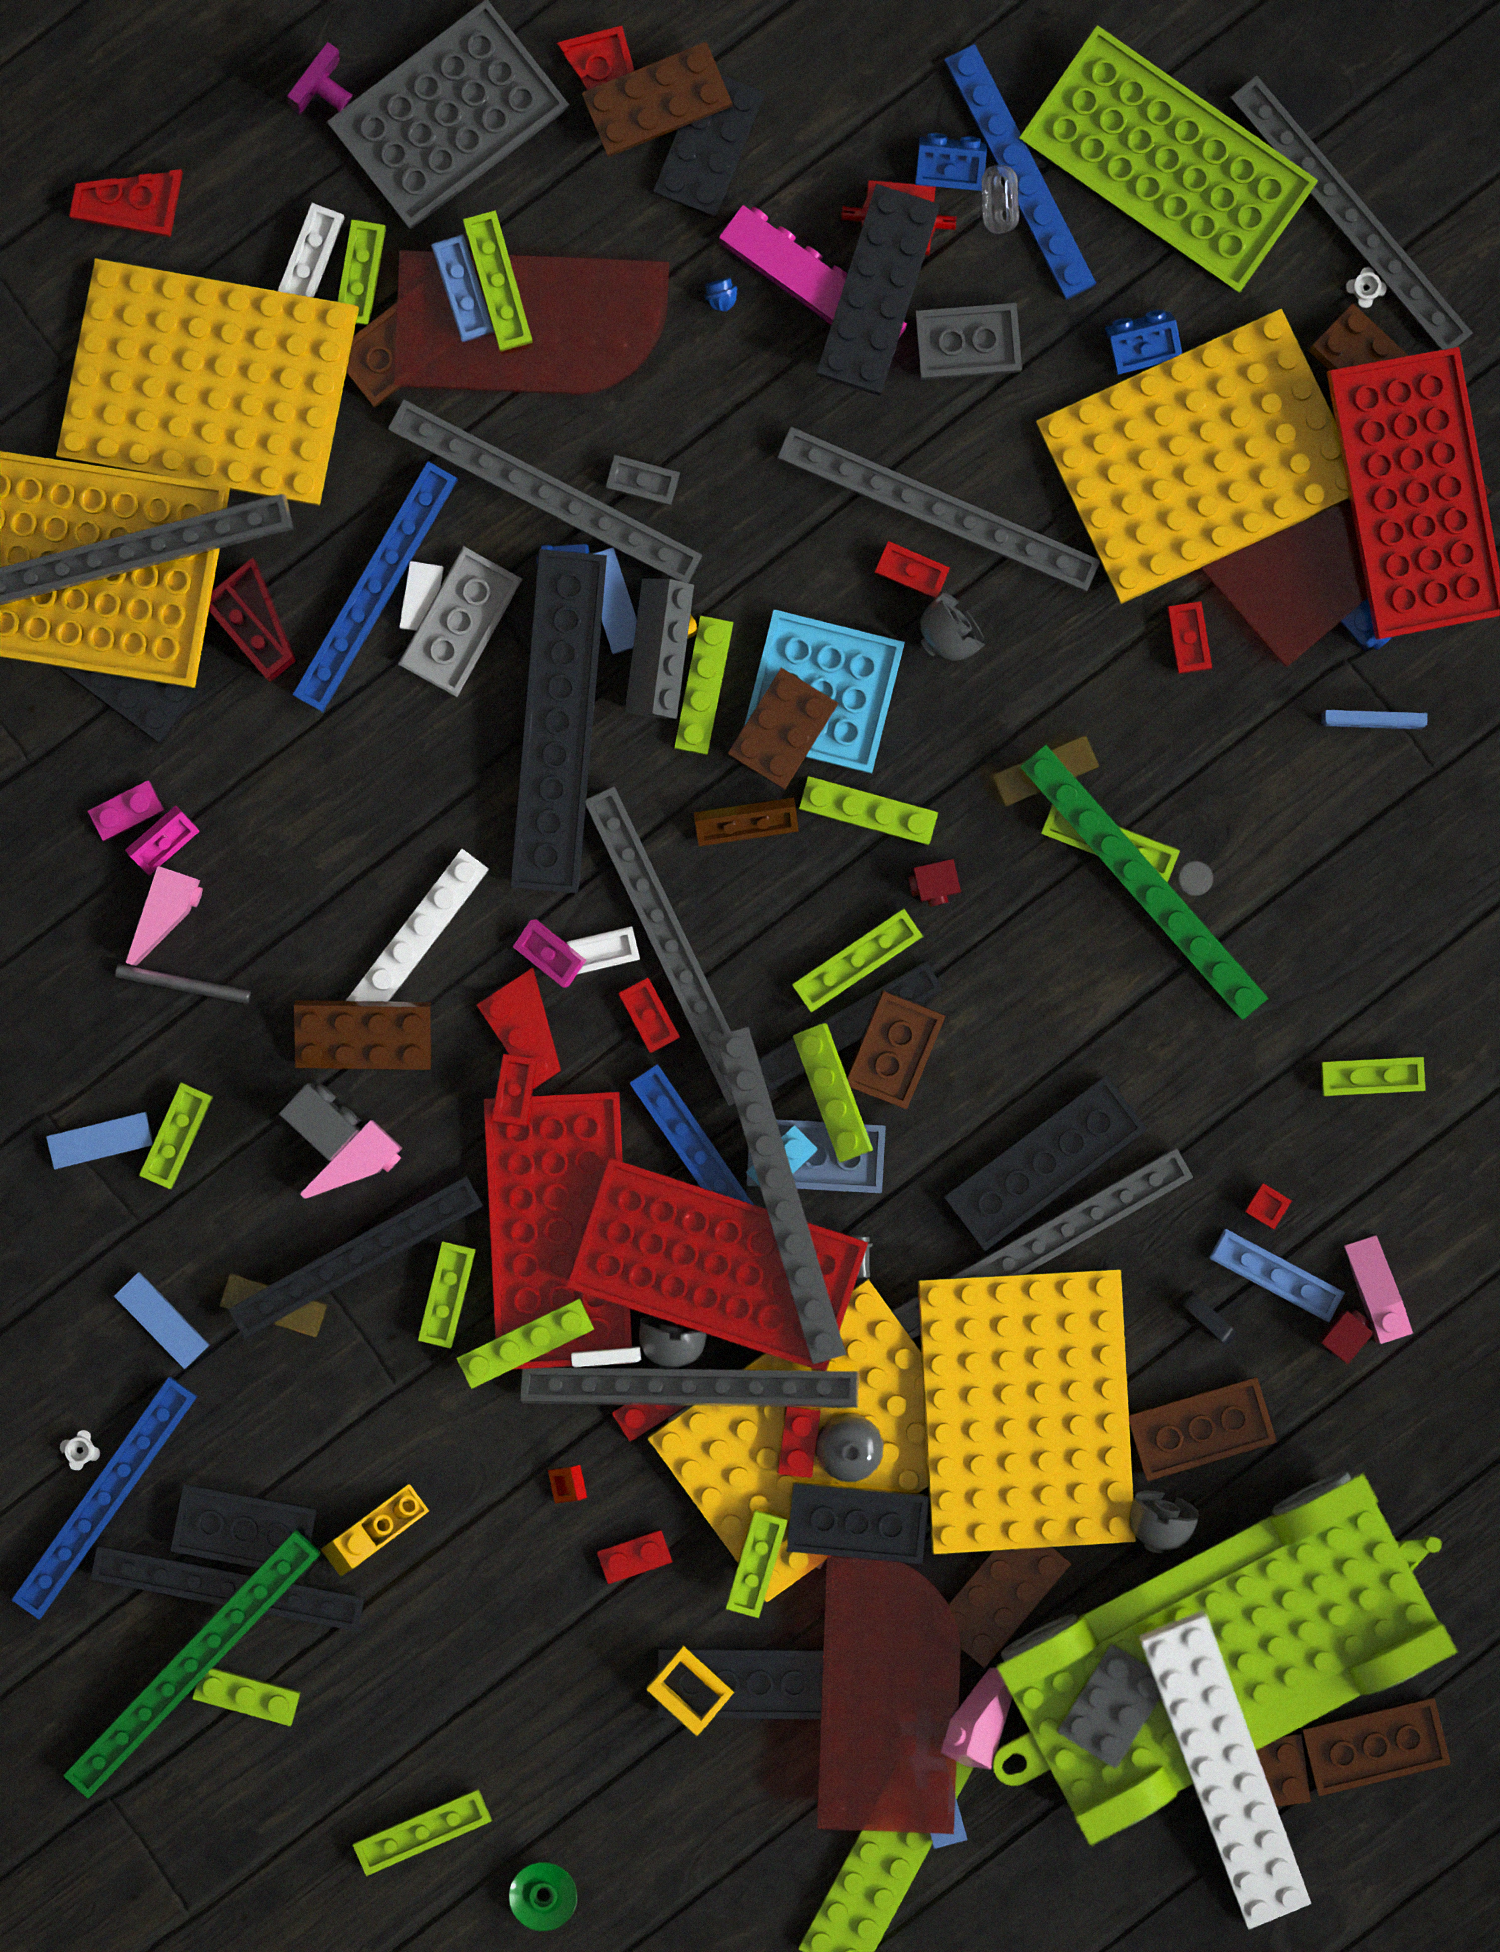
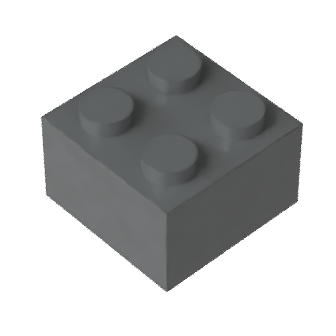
M318 1083L316 1086L314 1084H306L279 1114L328 1160H333L362 1130L357 1125L361 1120L349 1108L342 1107L340 1109L333 1103L336 1096L323 1084L320 1085Z

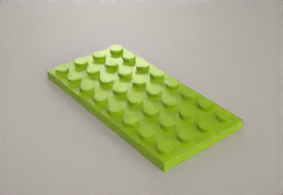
M1098 25L1020 136V139L1238 293L1241 292L1318 182L1315 177Z

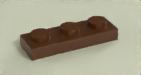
M794 798L694 812L699 846L799 832Z

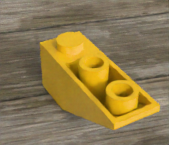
M408 1484L324 1546L321 1551L341 1577L428 1513L429 1510L412 1486Z

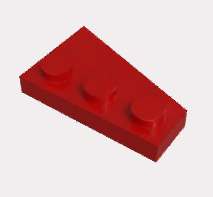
M622 25L557 43L559 49L587 90L634 71Z
M178 169L160 174L149 173L131 178H113L77 183L69 217L73 220L171 237L183 171Z
M531 968L477 1004L509 1055L537 1059L533 1089L561 1071L534 968Z

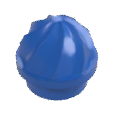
M730 277L718 279L705 285L707 293L704 297L713 309L728 311L734 305L738 289L736 285H732Z

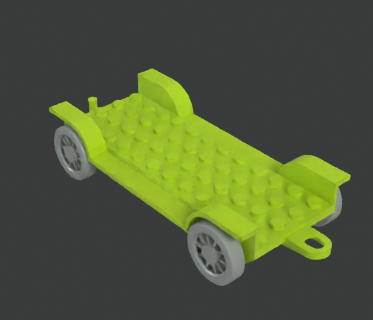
M1342 1471L1320 1479L1288 1496L1273 1508L1272 1512L1274 1515L1080 1616L1079 1619L1075 1614H1069L1038 1627L1003 1649L1001 1656L1004 1663L997 1666L1031 1730L997 1750L993 1760V1769L997 1778L1007 1785L1017 1786L1051 1769L1090 1846L1152 1814L1175 1797L1178 1791L1193 1784L1162 1697L1159 1698L1116 1769L1062 1736L1056 1730L1110 1643L1150 1667L1139 1636L1202 1610L1207 1616L1255 1750L1360 1695H1368L1384 1690L1415 1676L1457 1652L1443 1624L1437 1620L1412 1573L1429 1552L1435 1553L1441 1549V1541L1429 1535L1423 1538L1396 1541L1376 1504L1378 1500L1364 1474L1351 1479L1348 1472ZM1014 1753L1022 1754L1027 1760L1025 1770L1013 1775L1006 1774L1002 1769L1003 1762Z

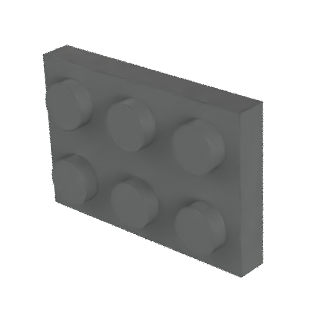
M1017 303L920 310L915 312L921 380L1022 371Z
M1110 1643L1056 1731L1116 1769L1161 1697L1151 1668Z

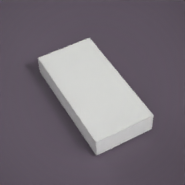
M410 561L400 629L417 631L441 587L443 566Z
M633 927L567 942L571 948L586 959V962L577 974L640 960Z
M640 1346L572 1352V1366L583 1367L639 1362L641 1360Z

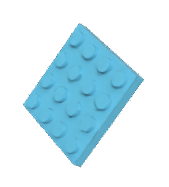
M773 610L745 725L780 668H783L839 703L806 758L872 774L905 642Z

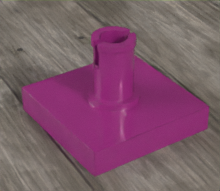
M329 42L323 47L287 95L289 107L299 115L316 94L337 108L339 112L344 109L353 94L347 92L329 78V75L340 62L339 50Z

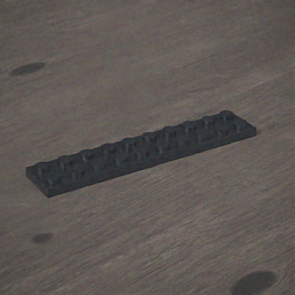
M539 549L510 881L511 888L578 893L607 555Z

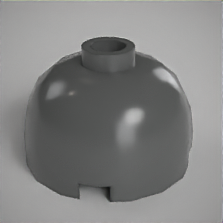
M947 593L940 594L926 607L920 620V629L924 637L921 643L931 656L938 654L945 660H964L984 647L985 644L981 642L985 639L979 626L966 610L962 613L954 606L959 602Z
M649 1314L641 1318L639 1327L640 1346L645 1356L652 1362L659 1364L661 1369H680L681 1366H687L699 1358L705 1346L707 1333Z
M843 1413L832 1417L819 1431L816 1454L821 1467L829 1476L840 1481L856 1482L867 1478L878 1468L883 1457L884 1443L879 1429L869 1419L856 1413Z
M1140 1491L1136 1494L1131 1505L1130 1523L1132 1532L1144 1543V1547L1154 1553H1163L1164 1550H1175L1182 1547L1192 1538L1199 1517V1511L1193 1505L1178 1497L1175 1498V1503L1161 1500L1165 1495L1162 1492Z

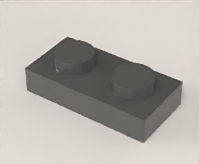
M614 455L606 489L671 506L680 472Z

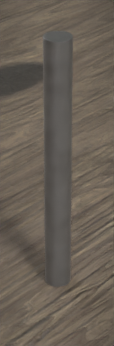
M118 964L115 977L245 1004H248L251 991L121 964Z

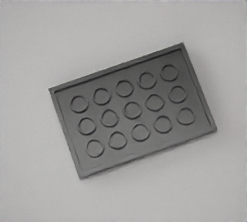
M485 0L346 106L341 112L333 116L327 123L411 230L569 108V104L491 3Z

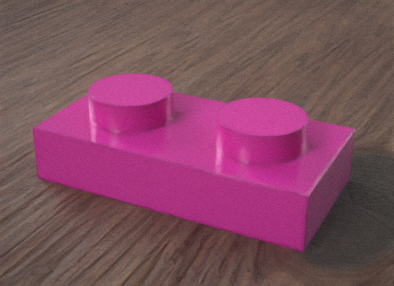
M146 781L88 810L102 840L105 842L164 812V809L150 781Z
M174 806L125 851L150 876L157 869V866L160 867L193 838L199 830L177 806Z
M536 919L530 920L513 948L563 988L569 987L586 962L584 957Z

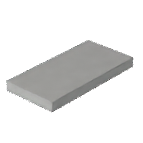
M463 546L398 665L458 697L519 587L522 578Z

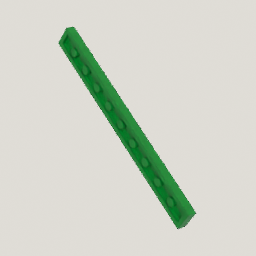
M1047 744L1043 745L1020 765V768L1242 1020L1268 999V996Z
M295 1530L63 1776L86 1798H89L309 1567L321 1552Z

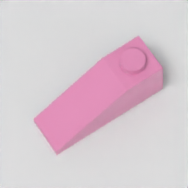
M157 866L126 963L137 966L190 913L192 906H198L203 888L198 887L200 880Z
M370 1120L300 1195L304 1199L377 1174L382 1169L389 1172L401 1159L397 1153L402 1147L377 1123Z
M1377 1235L1344 1245L1367 1318L1371 1322L1370 1327L1371 1331L1374 1332L1375 1342L1383 1344L1413 1334L1403 1301Z
M990 1667L950 1719L941 1752L964 1766L992 1768L1012 1700V1695L998 1668Z

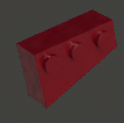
M251 558L212 591L209 611L263 676L271 682L292 665L296 659L258 563L254 558Z

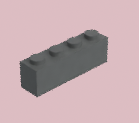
M642 579L625 713L650 718L677 719L694 591L693 584L672 579Z

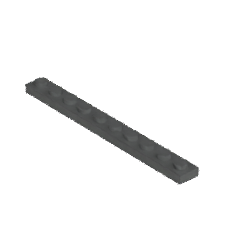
M1257 75L1231 96L1232 102L1270 147L1318 180L1310 195L1440 350L1458 347L1473 334Z
M404 399L388 428L390 432L676 581L689 583L703 557L702 554Z
M790 427L777 457L780 461L1084 592L1088 591L1101 561L793 427Z
M279 494L1 567L0 605L291 530L293 525L287 497L284 494Z
M614 786L587 799L586 806L728 1105L731 1106L735 1104V1100L716 1036L731 1032Z
M749 1027L716 1036L812 1362L816 1364L846 1355Z
M1174 1147L946 1279L1025 1275L1187 1182L1193 1176L1178 1149ZM917 1295L891 1310L911 1339L920 1335L919 1298Z
M522 1369L521 1402L538 1404L858 1408L859 1373L857 1371Z

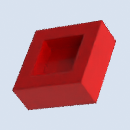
M1261 1183L1244 1212L1274 1230L1292 1201L1266 1184Z
M581 1465L548 1470L555 1504L587 1498Z

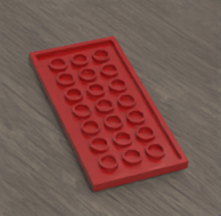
M1455 347L1327 371L1375 639L1500 616V569L1460 348Z
M619 1092L532 1096L526 1127L492 1122L496 1098L484 1099L496 1339L580 1299L594 1330L514 1369L572 1366V1352L632 1347L630 1308L567 1288L609 1158L623 1162Z
M609 1158L567 1288L819 1371H827L830 1360L816 1364L812 1362L767 1209ZM807 1223L840 1332L868 1242Z

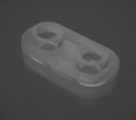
M1007 165L989 167L982 177L983 220L987 229L996 234L1012 231L1019 220L1018 180L1014 170ZM1002 176L1004 177V180H1005V186H1004V187H1003L1002 184H1001V177H1002ZM1003 210L1006 212V221L1002 218Z

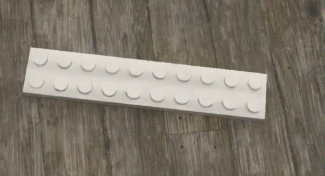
M1202 1610L1139 1636L1248 1929H1251L1310 1905L1311 1901L1206 1614Z

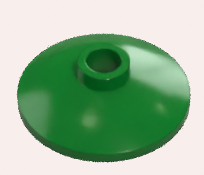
M548 1862L533 1863L523 1868L514 1878L510 1887L509 1903L514 1916L524 1926L537 1931H549L562 1926L572 1916L577 1903V1889L572 1877L562 1867ZM540 1889H547L550 1892V1897L547 1900H541L538 1898L537 1892Z

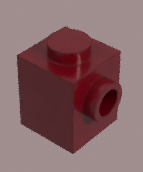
M954 859L913 868L914 876L908 877L912 896L919 895L920 903L928 901L929 907L948 903L947 896L961 893Z
M1343 1310L1320 1337L1318 1342L1342 1362L1349 1364L1374 1332L1367 1328L1371 1322L1357 1310H1354L1351 1314Z

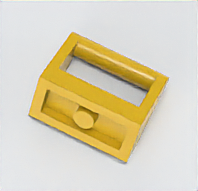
M684 1646L654 1677L646 1689L696 1736L707 1726L734 1693ZM680 1661L719 1696L702 1717L663 1682Z

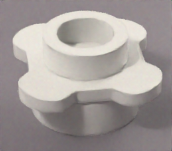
M1366 267L1361 270V274L1355 280L1347 282L1346 290L1348 293L1356 296L1359 300V306L1368 308L1377 296H1383L1386 293L1387 286L1374 274L1372 268ZM1368 285L1370 289L1365 291L1363 286Z
M86 1430L79 1431L75 1438L64 1440L60 1445L61 1452L65 1453L70 1461L69 1466L73 1470H80L88 1461H96L100 1457L99 1448L94 1447L90 1440L91 1434ZM82 1447L83 1453H78L77 1448Z

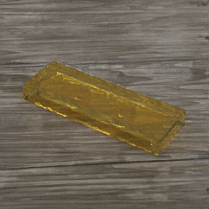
M1086 736L1052 750L1075 777L1099 767ZM1023 763L993 775V779L1006 807L1042 792L1020 768V765Z
M230 1274L220 1306L229 1309L267 1288L268 1285ZM313 1301L274 1324L317 1337L327 1305Z

